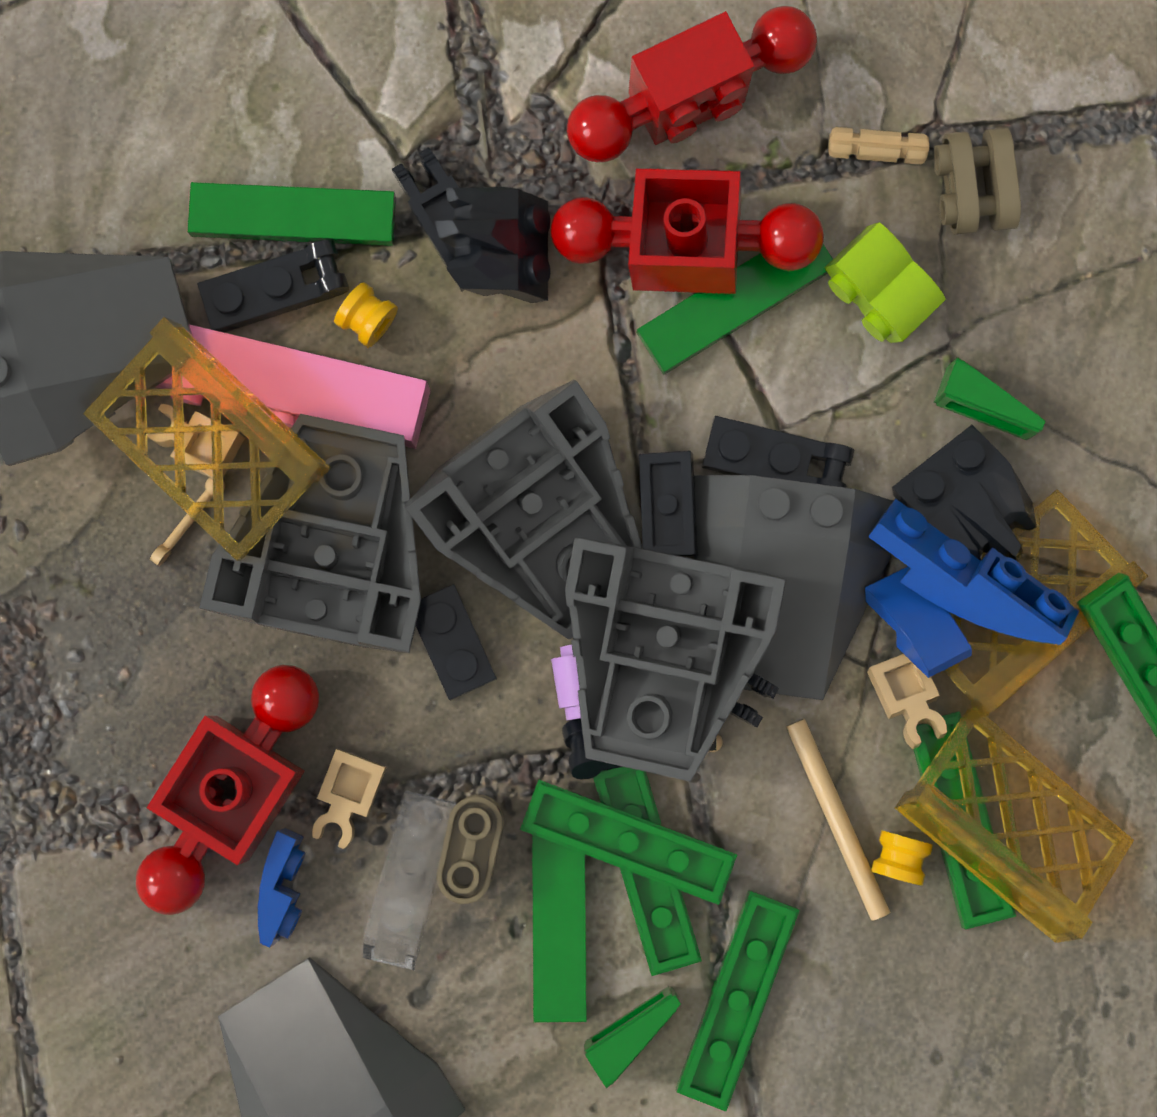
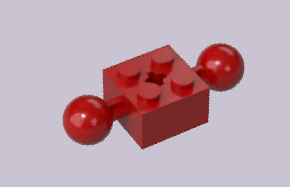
M791 6L775 7L765 12L757 20L751 39L742 42L728 13L725 11L631 57L628 92L630 97L620 102L610 96L594 95L580 101L571 111L567 122V136L570 145L578 155L588 161L596 163L609 162L619 157L627 149L633 130L643 125L646 126L655 145L668 139L671 144L690 137L697 131V125L713 117L716 122L732 117L743 108L742 103L746 100L753 72L764 67L773 73L789 74L800 70L811 60L817 45V33L812 20L798 8Z
M636 168L632 217L613 216L611 211L600 201L588 197H579L564 203L555 213L551 224V238L555 248L564 258L574 263L589 264L602 259L612 247L629 248L628 266L632 289L635 291L736 294L738 251L760 252L770 265L778 269L787 271L799 270L808 266L819 255L824 242V231L818 216L808 207L797 203L778 205L771 209L762 220H740L742 201L741 171Z
M278 665L266 670L259 676L251 693V705L255 718L245 733L218 716H204L146 807L183 831L174 846H164L152 851L143 859L137 870V893L149 909L164 915H174L188 910L199 900L205 886V872L201 861L209 848L236 865L247 862L252 857L305 770L272 750L282 732H293L304 727L312 720L318 709L319 691L314 679L303 669L293 665ZM233 779L237 795L224 801L221 798L224 789L218 783L220 780Z

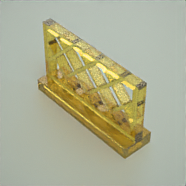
M163 317L149 332L153 338L83 414L236 561H241L313 483H318L331 467L180 323ZM158 354L172 365V389H146L145 368ZM182 376L195 388H183ZM135 380V390H126ZM183 395H203L210 402L211 425L184 426ZM173 396L174 427H147L146 397ZM135 397L136 428H117L103 414L117 398ZM221 413L234 425H221ZM241 431L249 439L250 462L222 463L221 432ZM211 432L212 463L185 464L184 433ZM174 433L175 465H156L148 458L147 434ZM125 435H137V446ZM259 449L271 462H259ZM260 468H280L294 484L278 500H261ZM250 469L251 500L223 501L222 470ZM164 471H175V482ZM185 471H213V502H194L186 494ZM261 506H273L261 519ZM224 507H251L252 529L239 543L224 530ZM202 508H214V520Z
M1058 489L1034 508L1037 528L1032 529V538L1020 537L1027 530L1014 528L1012 531L1022 546L1032 547L1031 573L1028 574L1041 583L1067 585V600L1073 607L1079 610V613L1067 639L1061 645L1030 640L1024 641L1021 645L998 644V632L991 630L990 643L968 642L972 650L990 651L989 672L976 684H973L959 669V663L943 671L971 701L970 705L983 720L1091 628L1077 605L1079 600L1118 572L1128 575L1135 589L1148 577L1135 561L1129 564ZM1054 507L1070 522L1069 540L1040 538V519ZM1077 531L1087 541H1077ZM1039 547L1069 549L1068 576L1038 574ZM1077 550L1097 551L1112 567L1099 578L1076 576ZM983 553L981 555V560L986 556L987 553ZM1075 585L1088 586L1075 598ZM954 615V621L961 629V617ZM997 652L1010 653L997 665Z
M975 706L967 709L915 787L906 791L894 807L1055 943L1083 939L1093 922L1087 916L1134 842V839ZM973 726L987 737L991 758L970 760L966 737ZM956 753L957 761L950 762V760ZM1018 763L1027 771L1031 792L1010 794L1005 764ZM992 765L997 795L976 797L971 767ZM959 768L964 798L951 800L936 788L934 784L944 770ZM1043 785L1049 790H1043ZM1057 796L1067 804L1070 820L1069 826L1050 827L1045 797ZM1032 799L1038 829L1017 831L1012 801ZM999 802L1004 833L991 834L982 826L978 804ZM959 806H965L966 812ZM1083 819L1086 820L1088 824H1084ZM1098 830L1113 843L1103 860L1091 861L1085 831ZM1072 832L1078 863L1058 865L1052 834ZM1039 836L1045 867L1032 868L1022 860L1019 838ZM1006 839L1007 846L1003 844L1000 840ZM1098 867V869L1096 870L1095 874L1093 875V869H1092V868ZM1079 869L1083 893L1076 904L1063 894L1060 871ZM1046 873L1047 880L1040 874Z

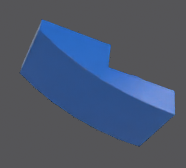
M907 566L865 587L866 603L896 631L897 648L930 678L972 656V648L948 611L926 600L900 582L909 568Z
M287 828L278 830L275 834L264 865L259 890L258 930L260 944L269 948L276 944L281 936L286 939L290 938L302 913V909L295 907L301 893L282 885L284 879L292 882L301 867L306 852L300 850L299 847L304 836Z

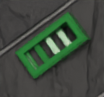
M957 357L948 365L934 400L936 406L1024 440H1028L1041 432L1046 422L975 368Z
M666 987L585 1041L584 1054L606 1088L614 1084L681 1005L673 987Z

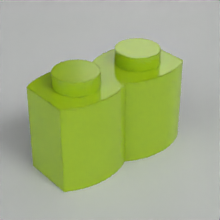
M880 222L868 225L824 267L831 277L828 281L831 290L843 302L850 304L853 301L865 316L861 320L863 326L880 342H883L885 339L890 343L903 342L946 300L944 294L932 278L912 260L900 241Z

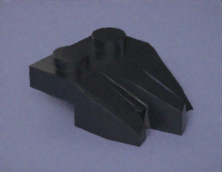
M445 188L447 201L455 209V217L452 220H436L435 224L439 239L455 248V257L448 261L447 271L459 287L482 296L504 294L529 303L548 301V281L551 274L548 262V231L551 224L548 201L516 188Z
M970 425L892 487L893 496L909 508L919 511L928 523L950 539L964 544L970 553L980 561L983 553H988L994 548L1005 557L1019 562L1023 549L1012 530L1019 528L1030 531L1037 528L1033 502L1013 467L973 425Z

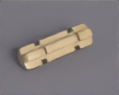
M835 127L829 135L828 152L833 158L849 159V155L854 154L858 160L897 163V159L903 158L904 163L921 165L925 163L928 157L929 137L918 133H908V137H902L901 132L860 129V133H853V128Z

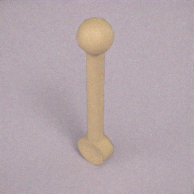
M211 478L207 479L205 483L206 490L166 541L155 549L150 557L152 562L160 566L167 560L172 548L210 500L224 492L226 484L223 479L221 483Z

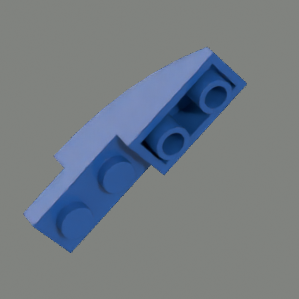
M897 499L884 512L868 536L909 567L900 581L902 584L944 610L976 625L1030 641L1061 645L1067 639L1079 613V610L1073 607L1064 595L1056 590L1047 588L1036 580L1016 560L1005 557L992 548L980 561L970 553L964 544L950 539L928 523L919 511L905 506Z

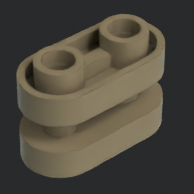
M1009 128L985 130L982 137V146L972 147L968 132L944 134L942 144L935 145L934 147L935 173L937 176L944 177L945 194H942L940 197L942 224L950 225L954 235L976 233L979 226V217L989 216L994 231L1016 229L1020 222L1021 200L1014 144ZM983 166L986 195L978 196L975 167Z
M474 794L464 798L454 806L449 816L437 870V883L442 894L450 901L458 904H469L479 900L486 893L493 879L505 817L500 804L488 795Z

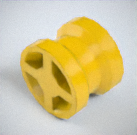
M362 282L343 301L336 313L334 323L343 330L351 329L357 333L359 342L370 348L388 330L397 314L398 307L390 300L381 301L375 297L373 288Z
M881 830L879 842L882 845L880 857L873 861L871 871L923 886L925 874L922 871L924 858L931 855L933 844Z

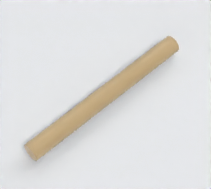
M805 718L786 726L870 919L877 920L890 913L888 905L871 871L869 862Z

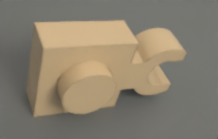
M161 404L158 410L171 419L170 428L163 433L147 428L145 434L159 446L167 448L176 446L171 454L173 459L221 483L245 437L239 432L195 411L190 422L187 424L186 418L178 410L170 405Z
M904 654L869 668L867 673L888 719L903 714L906 720L903 730L904 738L912 749L918 748L922 743L916 730V726L919 724L930 725L937 739L945 736L947 726L944 718L938 712L929 709L928 706L929 703L937 701L940 696L931 677L928 678Z
M336 749L317 799L327 802L331 806L328 813L321 815L315 821L312 837L320 839L328 823H337L342 828V837L338 847L342 849L347 848L355 835V827L351 820L353 813L364 817L369 816L387 767L341 749Z

